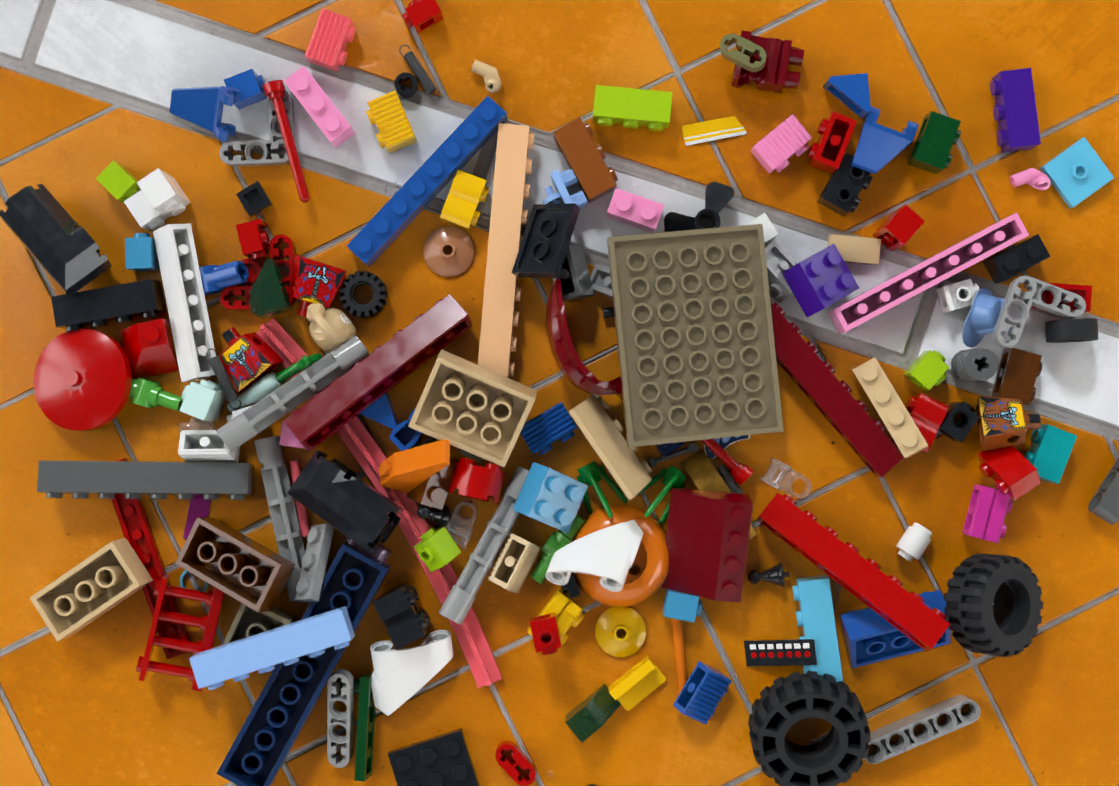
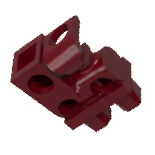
M742 30L741 37L761 46L765 50L766 63L762 70L758 72H750L735 64L732 86L739 88L755 82L758 90L774 91L775 93H782L783 88L797 89L800 73L787 71L788 64L801 66L804 50L792 47L791 40L783 41L777 38L754 36L752 32ZM755 54L753 57L749 56L750 63L754 64L755 61H759L758 54Z

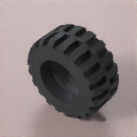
M975 554L962 561L960 566H957L952 572L954 576L948 580L947 587L949 588L944 597L946 601L944 612L945 616L948 617L947 622L950 623L948 628L950 631H953V637L966 650L999 657H1011L1027 648L1032 643L1031 638L1037 635L1039 631L1037 629L1038 624L1042 621V616H1040L1041 609H1043V601H1041L1040 597L1042 590L1037 585V576L1031 573L1032 569L1021 559L1006 555ZM994 598H995V605H994V611H993V601H994Z

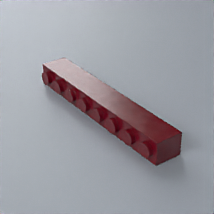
M450 294L438 300L431 309L417 316L410 325L397 331L393 338L385 344L376 347L372 354L364 360L355 363L351 370L343 376L334 379L330 386L322 392L313 395L309 402L301 408L292 411L284 422L299 442L310 452L439 353L441 349H444L470 329L473 324L468 314Z
M770 301L777 363L876 477H883L904 459L894 439H889L884 433L886 429L877 419L873 420L867 414L869 411L868 407L860 399L857 401L850 394L852 392L850 386L844 380L839 381L835 377L834 373L836 371L832 365L826 360L823 362L817 356L819 353L817 348L810 341L807 343L800 336L802 334L800 328L794 322L789 323L783 316L785 311L778 303L775 302L773 304Z

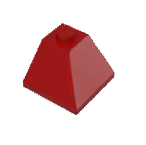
M162 318L137 323L120 330L124 350L131 366L132 380L138 379V377L146 378L179 371L170 320Z

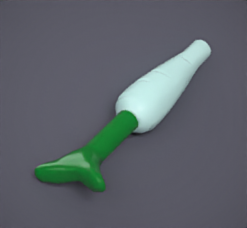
M320 353L308 356L303 355L298 362L280 373L266 374L247 388L237 400L231 402V406L238 408L240 406L239 400L241 401L240 408L260 401L282 386L284 381L320 360L322 355ZM227 404V408L230 412L235 410L232 409L229 404Z

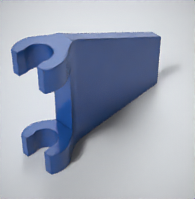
M225 86L173 89L169 113L209 130L219 140L227 142L229 135L235 136L236 127L229 123H221L224 104L233 106L234 100L239 102L241 91Z
M871 106V110L864 117L863 127L851 165L876 174L912 143L919 124L908 121L907 127L903 129L902 133L876 123L880 109Z

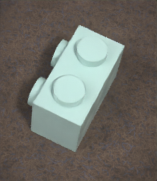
M201 379L200 382H191L182 393L181 398L184 401L180 411L203 421L218 420L226 401V396L220 383Z

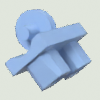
M573 169L560 173L558 170L550 173L558 193L554 192L552 186L545 188L548 197L542 201L543 204H560L559 200H562L563 204L575 203L580 209L588 204L583 191L570 196L566 189L578 183Z

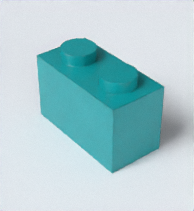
M1041 424L1040 429H1034L1030 439L1032 444L1029 451L1024 454V457L1037 469L1039 479L1059 484L1077 435L1049 424Z

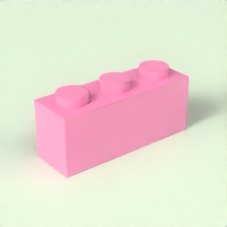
M305 66L284 80L285 84L335 148L356 134Z

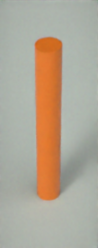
M671 618L679 695L687 682L682 620Z

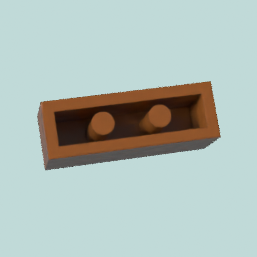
M579 117L553 131V138L569 168L573 169L588 203H591L615 190V182L618 181V178L612 167L607 168L603 160L606 156L602 147L599 144L595 146L591 138L594 136L590 125L588 122L583 123Z

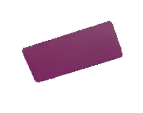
M193 495V500H190L183 539L187 540L197 517H208L211 500H203V496Z

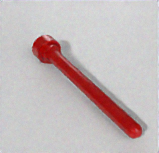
M283 80L269 81L263 84L266 96H269V100L273 101L300 201L307 203L310 200V196L283 102L284 92L286 91Z
M714 439L700 440L731 470L732 479L738 485H742L754 472L747 464L738 463Z

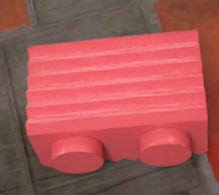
M322 8L305 54L307 61L338 72L339 66L343 67L347 59V52L345 51L347 43H352L356 33V28H354L351 18Z

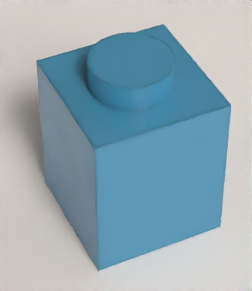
M135 233L134 238H125L126 269L134 272L159 271L155 240L150 237V234Z
M666 589L662 610L663 616L695 622V617L700 616L702 601H699V597Z

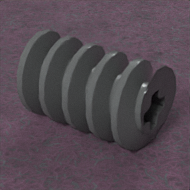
M974 348L956 353L951 361V370L955 377L961 381H982L994 376L998 370L999 363L997 356L990 349Z

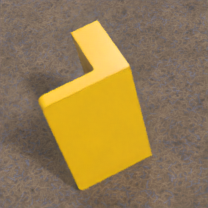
M647 655L612 683L608 690L615 701L618 700L629 711L665 682L666 677Z

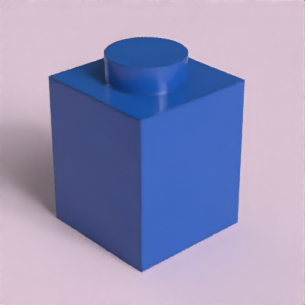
M253 69L224 79L226 87L236 88L241 91L240 101L234 100L233 102L238 109L267 99L263 84L266 82L263 76H258Z

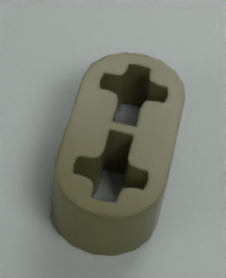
M733 33L727 34L721 39L720 53L726 60L750 72H758L765 66L766 52L761 46ZM732 42H735L736 49L728 52L726 44L731 45ZM755 54H758L759 61H755L754 64L750 63L749 56L753 57Z

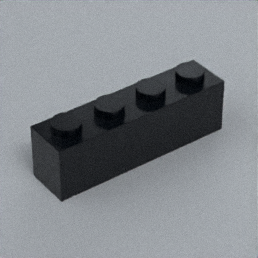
M155 279L80 291L70 297L67 294L51 297L56 327L64 328L66 332L78 330L82 326L90 324L91 328L107 326V321L116 320L117 323H127L133 321L132 317L141 316L142 319L158 317V312L165 311L161 283Z

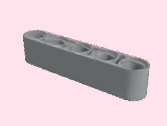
M956 695L870 732L871 740L868 745L875 744L876 748L864 760L871 764L880 763L974 723L980 717V707L966 695ZM969 703L968 712L961 714L962 706ZM946 714V720L942 724H937L938 716ZM917 724H922L921 732L913 734V728ZM894 734H899V740L895 744H889L890 737Z

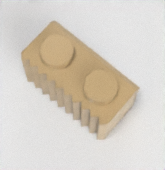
M510 534V539H507L508 543L505 544L506 548H503V552L500 553L501 557L498 558L499 562H496V566L493 567L494 571L491 572L492 576L488 578L506 590L518 594L541 547L515 534Z

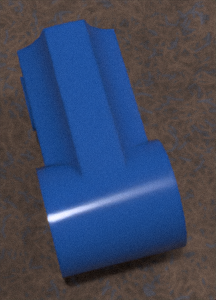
M243 261L199 268L204 295L220 293L224 288L246 283L249 277L248 268L244 265Z

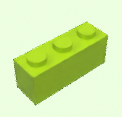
M596 85L592 121L597 122V125L606 127L616 123L623 124V127L628 129L648 126V129L651 131H663V128H668L670 123L673 92Z

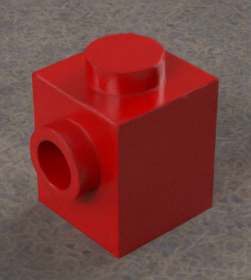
M556 613L530 618L529 623L536 653L542 652V655H550L558 652L557 648H562V641Z

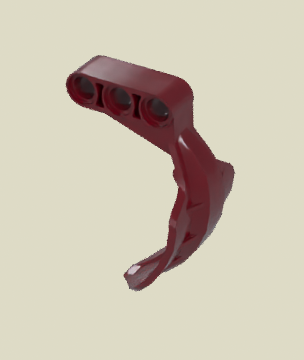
M561 278L556 279L546 307V330L551 352L559 370L569 382L581 391L594 395L616 394L623 400L621 376L608 382L599 381L579 359L567 326L564 301L561 293Z

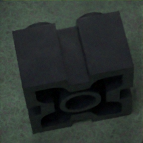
M408 582L380 595L373 602L382 622L384 621L396 650L424 637L427 633L426 631L430 628L429 623H431L427 611L419 609L417 601L420 598L415 587H410Z

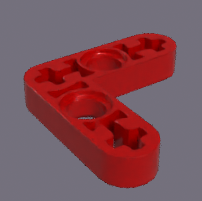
M279 234L270 241V285L227 287L220 294L221 304L230 310H269L292 307L296 298L290 296L289 299L285 300V304H282V301L277 299L278 295H282V287H276L277 282L282 284L290 283V287L284 286L285 293L290 295L295 257V245L291 238ZM281 240L289 245L288 248L284 249V257L289 258V261H276V257L281 258V250L276 249V245H280ZM280 265H287L290 270L288 277L284 279L278 278L276 270ZM255 291H262L264 293L265 299L260 305H255L252 302L251 297ZM232 292L236 296H245L247 305L244 306L245 301L236 300L234 305H232L231 302L227 301V297H230Z

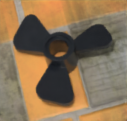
M718 182L709 183L705 190V209L699 211L695 218L675 212L667 213L664 218V231L704 229L700 225V219L703 217L711 219L713 223L712 228H719L721 220L718 213L733 198L734 189Z

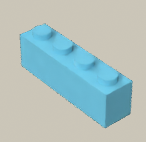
M827 575L796 578V585L792 586L794 601H799L800 611L795 612L797 626H802L803 636L799 637V639H814L817 665H803V672L807 674V671H816L818 675L829 674L834 676L836 682L843 681L829 578Z

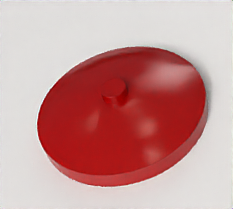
M86 328L64 332L55 337L42 351L34 372V392L42 412L54 424L74 431H91L111 422L125 406L132 384L130 362L122 346L108 334Z

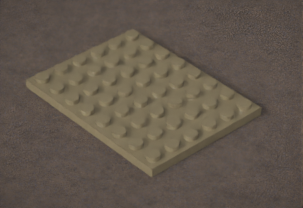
M763 224L608 237L607 245L628 447L783 432Z

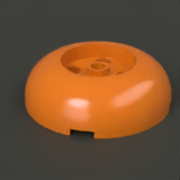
M625 504L609 505L613 513L612 518L608 517L604 507L585 518L586 521L573 540L575 541L588 534L619 523L635 520L643 531V536L633 564L639 566V572L636 575H632L628 571L623 589L619 592H612L603 588L600 584L601 577L573 572L574 578L588 596L602 604L614 607L636 605L655 594L665 581L669 566L666 533L653 516L645 517L644 513L646 511L638 507Z

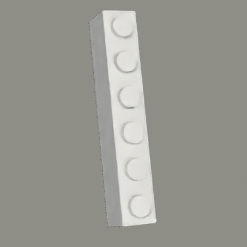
M191 223L167 224L153 231L181 382L207 379L216 376L206 356L208 349L212 348L215 350ZM214 350L208 351L209 359L216 357Z

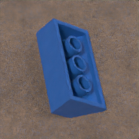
M940 590L927 591L920 594L924 599L923 604L931 610L936 608L945 615L946 601ZM870 608L858 611L852 610L840 615L841 632L851 669L924 651V649ZM947 628L933 648L950 644L951 631L949 628Z

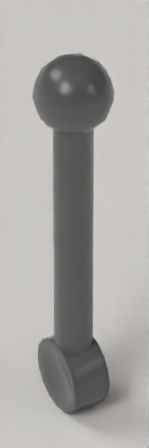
M690 443L684 449L656 459L651 457L648 459L647 464L650 467H655L657 463L688 452L695 453L698 450V446L695 443Z

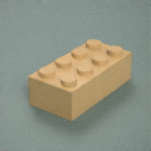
M125 537L110 542L31 596L30 600L58 642L74 635L152 582L153 579Z

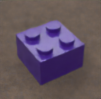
M835 244L826 247L782 272L806 317L827 308L859 289Z

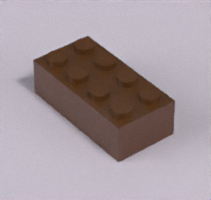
M197 517L175 562L178 566L256 612L273 611L295 566L291 561L214 517Z

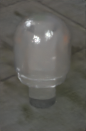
M195 417L191 418L190 422L179 423V432L181 433L182 430H216L215 421H203Z

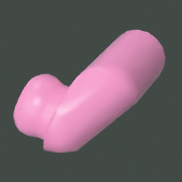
M1034 168L1010 176V183L1014 188L1028 184L1035 189L1043 191L1048 189L1051 184L1046 174Z

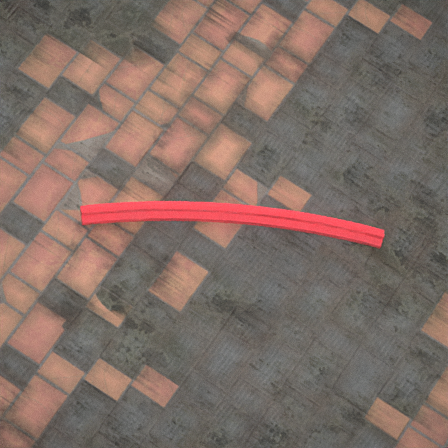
M275 318L260 326L261 329L257 334L284 360L281 365L285 369L298 362L303 355L308 356L306 351ZM355 416L336 432L356 458L375 488L404 509L403 514L397 513V516L401 518L398 525L411 545L443 605L453 585H456L459 578L450 562L430 572L425 563L420 559L414 546L422 541L420 536L431 529V526L427 519L419 518L417 514L419 506L416 501L407 497L408 493L380 486L381 475H379V467L381 462L388 457L360 418ZM471 606L462 625L449 619L478 688L485 685L490 686L493 682L502 679L498 664L473 607Z

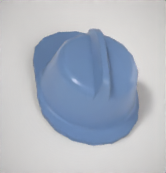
M982 288L977 292L972 308L966 318L962 338L963 343L967 347L977 346L986 333H992L998 320L1004 299L993 296L987 288Z

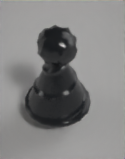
M420 505L417 510L419 518L430 520V523L436 529L446 527L451 518L450 509L446 505L443 506L442 510L434 507L430 509L429 506Z
M779 562V564L762 573L751 570L747 578L752 584H757L761 579L762 581L784 587V577H789V572H783L782 563Z

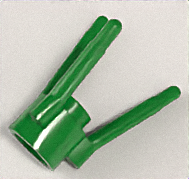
M593 461L577 469L580 475L577 477L578 481L584 484L587 483L588 487L593 485L609 518L613 517V513L598 484L602 480L600 475L624 503H627V498L606 474L602 465L598 466L596 461ZM586 490L583 499L587 513L591 514L590 499Z
M673 465L668 469L663 467L637 494L640 495L663 478L660 483L665 487L644 513L645 517H648L654 511L667 492L671 491V488L683 489L685 486L683 482L687 477ZM670 500L659 520L661 524L664 523L668 516Z

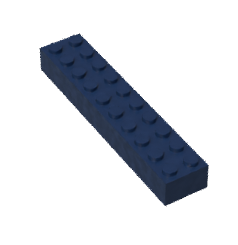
M348 541L342 544L323 579L319 601L309 604L301 620L346 606L354 633H356L392 565ZM334 646L324 649L325 653L309 658V655L306 654L299 657L300 661L291 665L284 666L283 662L276 664L217 774L238 786H272L327 686L328 679L334 673L348 646L337 650L334 649Z

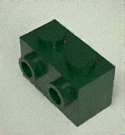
M933 111L929 112L923 119L908 165L934 174L947 169L952 160V154H950L952 145L957 143L961 134V130H958L961 121Z

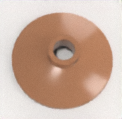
M453 226L441 227L433 231L426 239L423 251L424 259L428 267L436 274L444 277H454L462 274L470 267L474 258V246L471 238L463 230ZM446 246L453 248V252L450 255H446L443 252Z

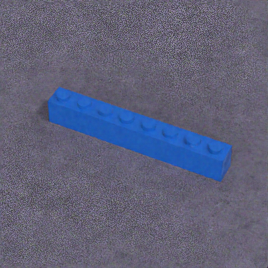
M487 96L350 241L347 247L370 267L455 177L457 170H461L498 131L499 123L504 124L508 120L507 113Z

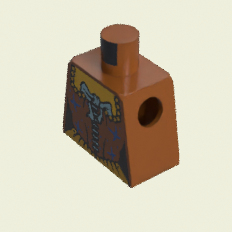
M978 396L976 415L980 417L977 420L981 451L1021 445L1025 441L1027 430L1040 429V414H1024L1021 400Z

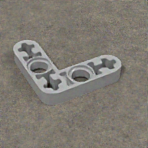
M285 91L284 99L287 100V103H284L286 113H288V120L295 142L294 102L291 95ZM268 99L270 140L226 142L219 151L220 158L224 163L233 167L286 165L290 163L287 153L284 155V158H281L279 154H271L272 159H270L268 146H271L270 149L272 151H281L282 146L285 148L282 134L277 133L275 130L278 119L277 115H275L276 112L272 100ZM258 146L264 149L263 157L259 160L252 159V149ZM243 147H245L247 160H244L245 157L242 155H235L233 160H231L226 154L231 152V148L238 153H244Z
M1020 276L1009 285L993 331V342L997 347L1003 349L1015 346L1020 340L1031 306L1066 319H1073L1084 313L1086 309L1085 300L1078 294L1033 277ZM1025 283L1024 287L1028 291L1022 293L1020 300H1014L1021 293V288L1018 285ZM1044 290L1052 293L1053 302L1051 304H1046L1042 301L1041 294ZM1073 301V306L1077 309L1070 312L1069 306L1065 304L1058 306L1060 302L1069 303ZM1011 305H1015L1020 309L1021 315L1018 319L1010 317L1008 310ZM1010 324L1016 325L1009 329L1008 336L1011 337V340L1004 342V337L1001 336V333L1006 332Z

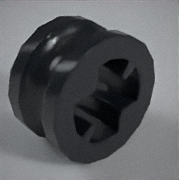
M408 72L401 73L396 77L394 82L395 88L401 96L411 97L417 92L418 82L412 74ZM408 79H411L412 89L407 88L405 91H402L401 88L403 87L400 82L402 80L406 82Z

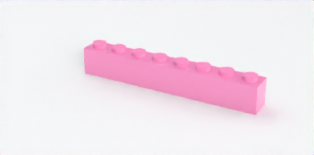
M1014 213L827 312L838 333H845L1029 236L1018 213Z

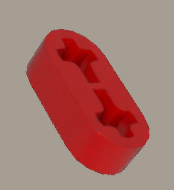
M504 741L500 743L495 754L498 764L518 785L528 786L532 784L536 776L534 764L513 742ZM502 749L506 751L513 750L511 756L515 761L512 762L508 757L503 759ZM517 765L523 770L530 769L529 778L526 776L519 777L520 770Z

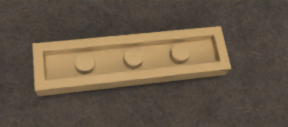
M874 357L853 369L854 374L904 458L907 459L929 447L876 358Z

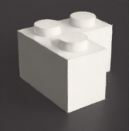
M159 168L137 182L141 190L124 201L140 227L148 231L159 229L165 224L164 220L172 215L177 216L186 210L185 206L191 203L175 178Z

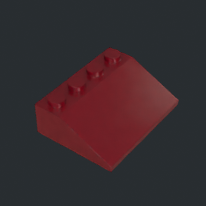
M671 488L666 530L669 566L667 576L661 586L662 588L715 601L741 602L753 502L748 494Z

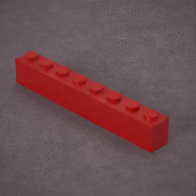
M777 493L759 515L757 521L925 651L932 650L950 626V623L945 620L946 616L938 609L933 608L931 610L923 604L924 599L917 593L906 591L901 587L903 584L893 575H885L880 571V565L870 558L866 560L859 555L860 551L849 542L844 543L838 539V534L828 526L823 527L817 523V518L807 510L802 511L796 507V502L786 494L782 496Z

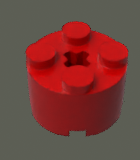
M460 458V462H455L448 493L454 494L455 490H459L458 494L462 497L489 502L491 497L494 498V503L499 504L505 473L501 472V466L486 463L485 467L476 466L475 460Z

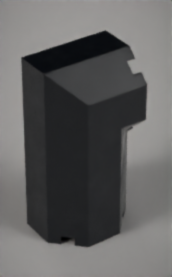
M43 184L37 185L39 189L26 186L8 198L5 203L8 209L6 212L1 209L0 217L70 297L112 267L105 254L102 256L99 254L100 247L81 225L75 222Z
M316 450L287 494L369 553L376 552L379 549L376 544L379 541L384 544L400 522L401 518L397 516V513L403 514L404 509L360 477H357L358 475L335 458L329 461L326 459L328 454Z

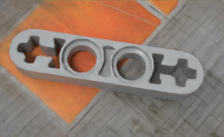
M338 669L328 679L327 757L331 765L343 768L349 763L354 753V678L348 670ZM338 678H341V681L346 683L342 687L341 693H338L340 691V682L336 681ZM342 701L345 703L347 711H338L335 708V702ZM335 726H343L347 734L345 736L338 735L335 732ZM340 744H343L341 746V755H344L343 759L340 758V754L336 753L340 748Z

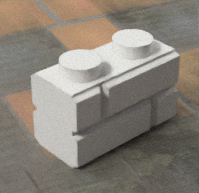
M182 430L180 433L178 455L186 462L238 463L240 447L231 452L216 430Z

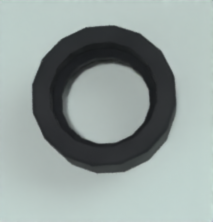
M1094 318L1053 320L1045 323L1046 342L1048 343L1098 340V320Z

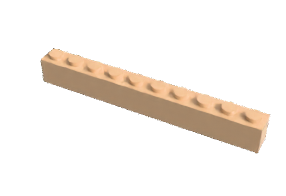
M499 123L478 365L507 378H513L515 362H510L511 352H516L517 337H512L513 326L518 327L519 311H515V301H520L521 286H517V277L511 272L524 236L521 235L522 225H527L528 210H523L524 200H529L530 185L526 184V174L531 175L532 159H528V149H533L534 134H530V127L526 125Z

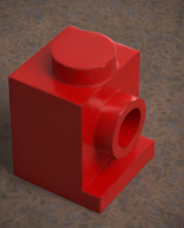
M412 0L408 7L405 8L406 13L402 14L408 28L414 27L417 34L444 19L435 0Z
M262 219L236 225L242 253L244 256L252 258V260L266 258L267 253H269L267 248L270 245L269 236L266 230L263 231V228H267V224Z

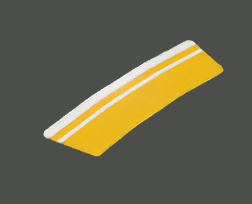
M735 116L682 126L686 146L747 134V131Z

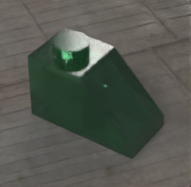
M272 258L265 261L250 290V309L253 314L262 319L292 310L278 263Z
M604 683L565 715V723L582 743L604 725L621 703L618 700L615 701L609 693L607 685Z

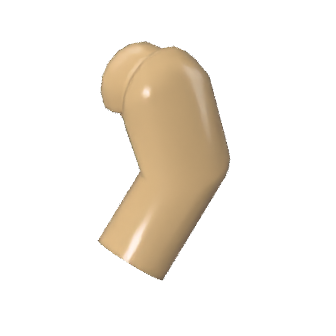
M475 60L471 72L483 76L485 88L488 92H498L502 82L497 68Z

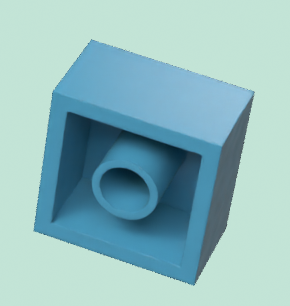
M533 462L513 510L569 533L588 485Z

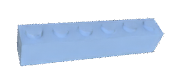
M344 606L196 653L189 660L198 688L208 686V690L223 686V681L233 678L234 682L248 678V673L258 670L259 674L274 669L275 664L283 662L284 666L291 665L300 661L299 657L306 654L309 655V658L325 653L324 649L334 646L335 650L350 645L349 641L355 637V633L347 608Z

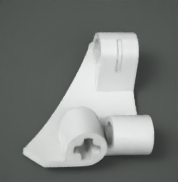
M631 520L581 537L553 554L546 572V578L553 584L566 585L571 572L591 574L601 577L600 584L603 588L612 592H619L623 589L629 568H631L643 531L635 520Z
M433 631L421 645L394 650V645L391 641H379L371 645L370 650L374 668L371 688L375 707L389 716L419 691L453 658L454 653L450 631Z

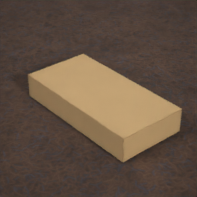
M836 234L829 235L828 246L835 244L844 262L869 265L879 264L881 239Z

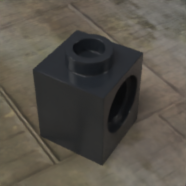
M952 402L938 431L954 442H963L980 417L973 413L975 409L966 402ZM957 413L962 417V424L959 427H956L953 422V418Z

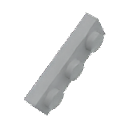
M328 523L312 525L307 535L308 542L302 559L301 574L296 585V601L302 603L319 601L334 527Z

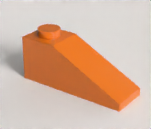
M444 439L392 454L381 462L379 467V475H381L380 486L403 493L410 492L450 464V440Z

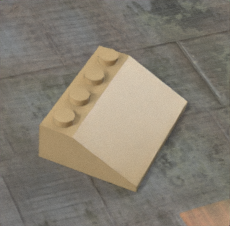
M441 349L408 427L438 440H450V445L505 468L535 402L537 390Z
M593 394L571 409L569 414L626 497L631 500L652 480L649 474L653 471L644 459L639 461L635 455V452L638 451L636 447H628L627 440L620 433L624 430L616 417L610 419L606 413L609 407L601 396L596 398Z

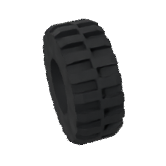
M807 671V674L794 672L790 673L789 677L784 679L780 677L774 680V684L770 688L767 686L760 692L761 698L754 701L752 714L749 716V735L757 763L761 765L762 771L769 778L774 777L775 783L780 786H836L841 782L845 783L852 778L851 774L861 768L863 765L862 758L867 757L870 749L868 743L871 740V733L857 695L851 692L847 684L843 681L836 682L835 677L829 674L818 675L816 671ZM805 718H821L832 724L828 735L820 742L812 745H798L785 738L789 728L797 721Z

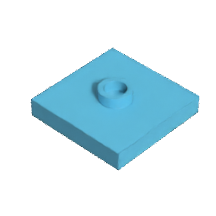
M1085 137L1075 142L1040 168L1048 176L1051 184L1070 209L1114 178Z

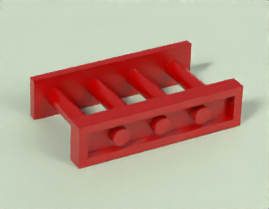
M165 574L162 580H157L153 595L158 596L145 654L144 657L139 656L136 672H140L139 681L145 680L148 671L189 678L188 681L193 682L191 690L202 692L203 688H198L192 667L151 661L154 646L192 652L194 655L212 649L225 593L216 587L214 591L203 592L168 585L170 575ZM165 596L205 602L207 606H210L208 616L203 615L202 618L162 610ZM161 620L198 627L200 631H204L203 640H198L196 643L157 636L159 622Z

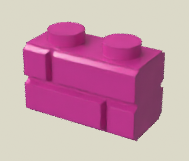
M974 484L962 534L999 543V539H1002L1006 532V524H1004L1005 515L1012 509L1013 501L1010 499V496L1002 494L997 489Z

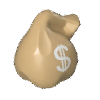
M313 303L307 307L306 318L311 321L309 325L310 335L315 343L324 351L330 353L357 335L356 327L341 310L333 307L325 309L320 303Z

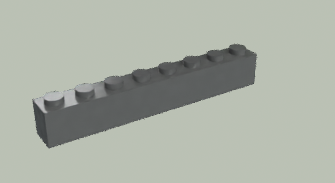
M39 461L37 492L45 493L46 498L61 499L63 494H72V498L89 499V494H99V499H115V494H125V499H141V495H151V499L165 500L167 495H177L179 500H193V495H203V500H219V495H229V500H245V496L253 495L254 465L250 463Z

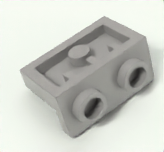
M773 240L765 247L769 293L771 297L781 303L792 294L782 272L797 263Z

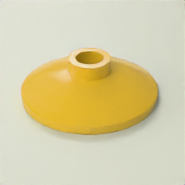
M611 607L601 614L596 623V640L599 646L609 655L615 657L630 656L637 652L645 641L646 626L644 620L637 611L630 607ZM618 629H624L626 631L624 637H618L616 635Z

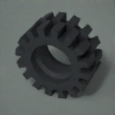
M356 271L355 274L348 275L346 281L343 280V286L339 290L341 293L339 298L343 303L344 309L350 314L362 318L374 317L383 310L384 305L386 306V297H388L386 285L375 274L368 271ZM361 285H368L373 290V298L368 304H359L354 298L355 290Z

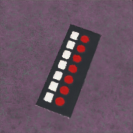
M814 639L744 641L747 666L817 665Z

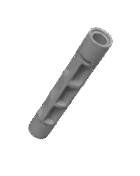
M356 335L344 344L223 425L216 432L231 452L331 384L334 379L347 373L355 363L370 355L360 339Z
M273 436L256 440L254 444L259 464L262 463L263 468H260L279 555L295 564L286 583L289 602L296 601V585L300 578L305 549L294 499L287 494L291 486L282 445H279L280 436Z
M519 466L504 491V497L492 519L486 524V530L474 552L470 554V559L456 585H453L438 612L462 625L475 601L477 591L489 569H492L497 554L506 538L510 536V530L520 514L513 510L529 473L528 470Z

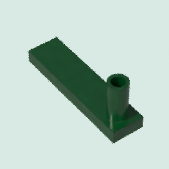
M373 672L365 673L360 676V679L354 678V694L359 695L354 781L365 782L372 776L376 714L371 688ZM338 678L336 680L340 682V691L338 693H341V689L346 683H343L341 678Z

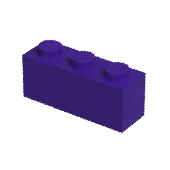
M1031 68L1000 71L992 78L990 83V92L995 98L993 115L995 121H998L999 129L996 136L997 144L1001 146L1002 153L1033 149L1040 145L1041 141Z

